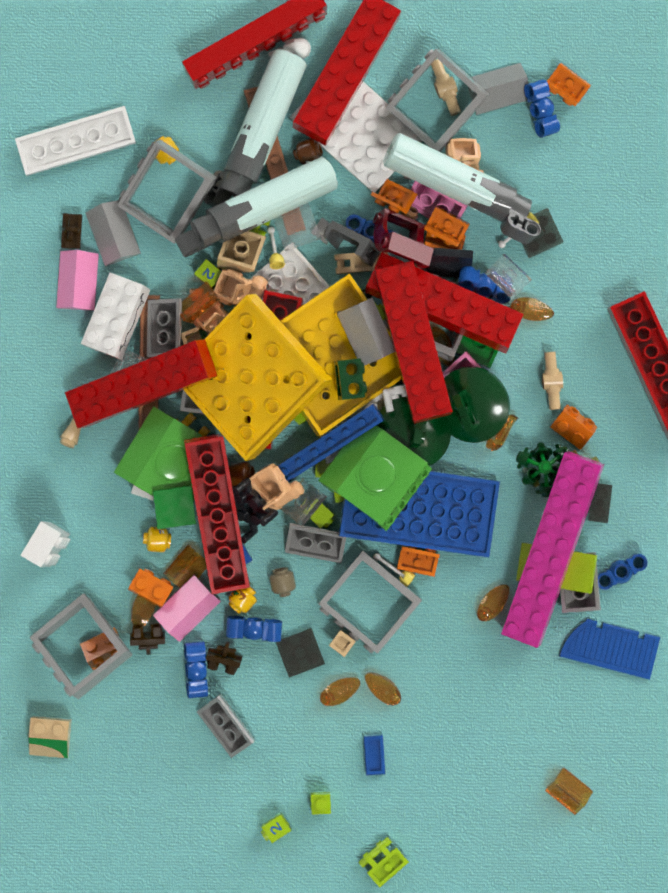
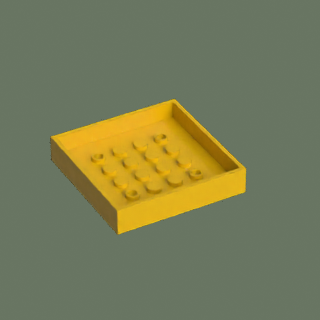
M350 273L280 320L332 378V381L301 411V414L316 436L323 435L379 396L384 389L390 388L402 379L395 352L376 360L374 367L370 366V364L365 365V373L363 374V381L367 384L365 397L338 400L334 361L357 358L337 317V312H342L367 300ZM348 364L346 367L349 375L354 372V367L351 364ZM286 376V381L288 383L290 382L289 376ZM353 383L348 388L351 394L356 392V386ZM324 392L328 393V399H323L322 394Z
M248 294L205 338L218 376L212 380L210 379L186 388L184 392L245 461L255 459L332 381V378L257 294ZM248 333L252 335L251 339H248ZM286 376L290 378L289 383L286 381ZM248 416L251 418L250 423L247 421Z

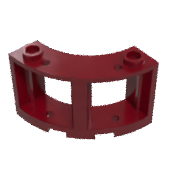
M387 208L375 214L373 218V223L375 224L374 244L378 251L390 252L413 261L414 265L419 268L430 266L434 249L423 244L425 224ZM387 221L409 230V238L393 231L389 233Z

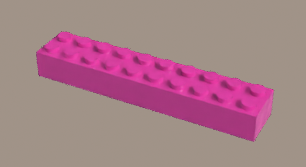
M569 451L564 453L504 624L502 635L535 648L542 644L605 464Z

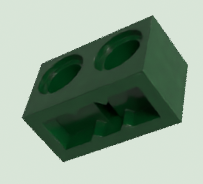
M361 358L334 361L338 400L365 397L367 384L363 381L365 366L361 362ZM348 364L354 367V372L351 375L346 371ZM351 383L356 386L354 394H351L348 390Z

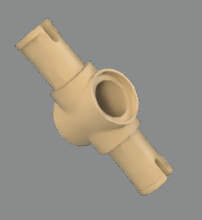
M437 59L431 64L436 77L434 83L435 90L439 99L442 98L446 102L450 115L455 116L461 113L456 98L458 89L454 78L446 73L443 63Z
M556 352L544 353L545 370L542 373L543 390H546V393H548L549 409H561L559 392L563 388L562 372L557 369Z

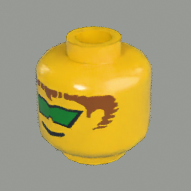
M251 587L232 591L228 596L229 606L239 614L241 612L247 613L257 602L254 596L256 591Z

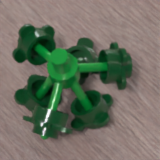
M539 442L537 447L531 450L530 453L528 448L525 447L523 452L519 451L517 454V468L524 467L522 469V483L524 485H532L533 487L539 486V490L535 492L536 494H541L542 497H549L563 455L569 451L567 447H561L560 444H556V450L552 451L543 442ZM553 454L554 458L551 461H547ZM531 463L535 466H538V470L536 468L529 469V464ZM540 473L544 474V483L539 484Z

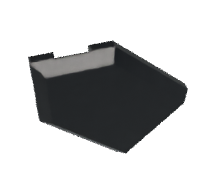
M433 248L430 266L423 269L438 276L459 278V271L462 267H472L473 251Z

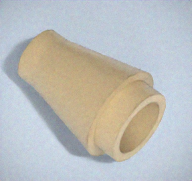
M72 419L60 436V443L72 449L78 444L81 428L77 429L74 419Z

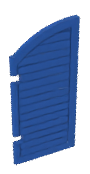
M586 618V621L569 635L560 652V657L650 680L660 637L645 633L644 638L641 639L638 638V631L603 623L602 628L596 627L598 621Z

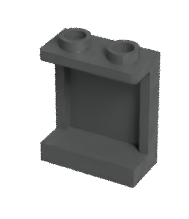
M333 220L324 230L323 237L334 248L338 249L343 240L357 246L355 254L371 267L380 254V251L376 249L375 244L370 239Z

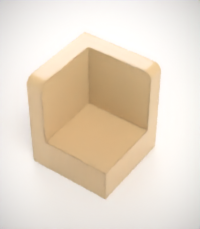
M198 327L181 333L183 345L195 340H202Z
M340 629L329 646L345 657L356 640Z

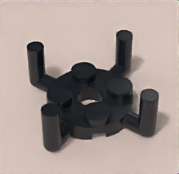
M245 478L233 488L238 520L250 524V530L241 537L244 544L258 533L259 524L266 526L278 515V511L269 507L265 510L262 509L267 502L265 499L261 500L258 496L259 493L252 489L249 478Z

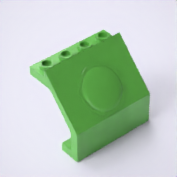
M153 406L114 473L152 496V490L192 486L184 440L203 436Z
M375 426L343 446L318 481L329 491L335 492L387 531L432 468L420 456L386 431Z

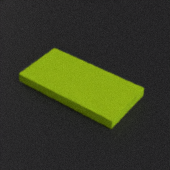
M521 543L516 581L521 579L532 544ZM574 551L561 589L591 594L597 555Z

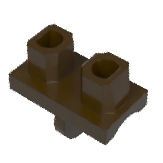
M63 213L61 248L81 249L82 214Z
M160 623L151 624V632H143V625L141 624L133 625L132 633H130V646H138L139 650H146V654L151 655V649H158V644H165V631H163Z
M226 641L225 646L217 645V649L209 647L206 660H208L207 668L217 670L219 663L226 665L225 672L227 674L235 675L237 668H240L243 656L235 654L236 649L229 648L230 642Z

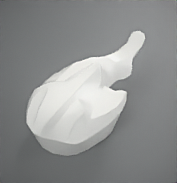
M304 38L287 40L284 42L286 45L283 48H278L297 55L302 59L308 57L311 52L310 43ZM273 51L268 53L269 57H271Z

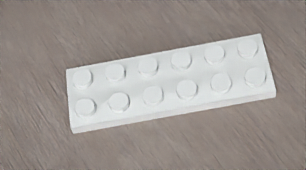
M125 106L15 138L26 176L136 144Z

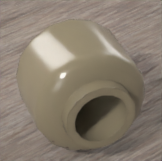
M287 567L274 569L273 573L269 576L272 592L279 594L280 597L291 595V591L296 588L294 573L288 570Z

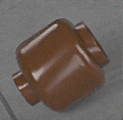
M309 138L297 142L293 154L295 160H299L304 165L322 156L323 151L319 142Z
M247 461L233 462L229 465L233 487H236L245 478H250L255 474L254 467Z

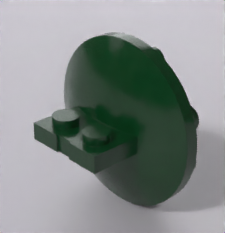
M462 367L452 371L444 378L453 411L451 415L446 416L450 422L451 436L464 442L478 443L491 439L502 430L509 417L510 400L503 383L494 374L479 367Z
M399 395V398L392 400L394 411L386 412L384 405L380 410L384 421L376 426L386 431L428 462L429 466L436 463L445 454L451 439V426L446 416L413 424L407 397Z

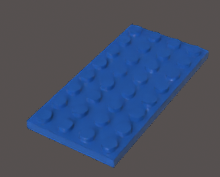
M430 471L387 531L344 499L338 536L489 558L500 481Z

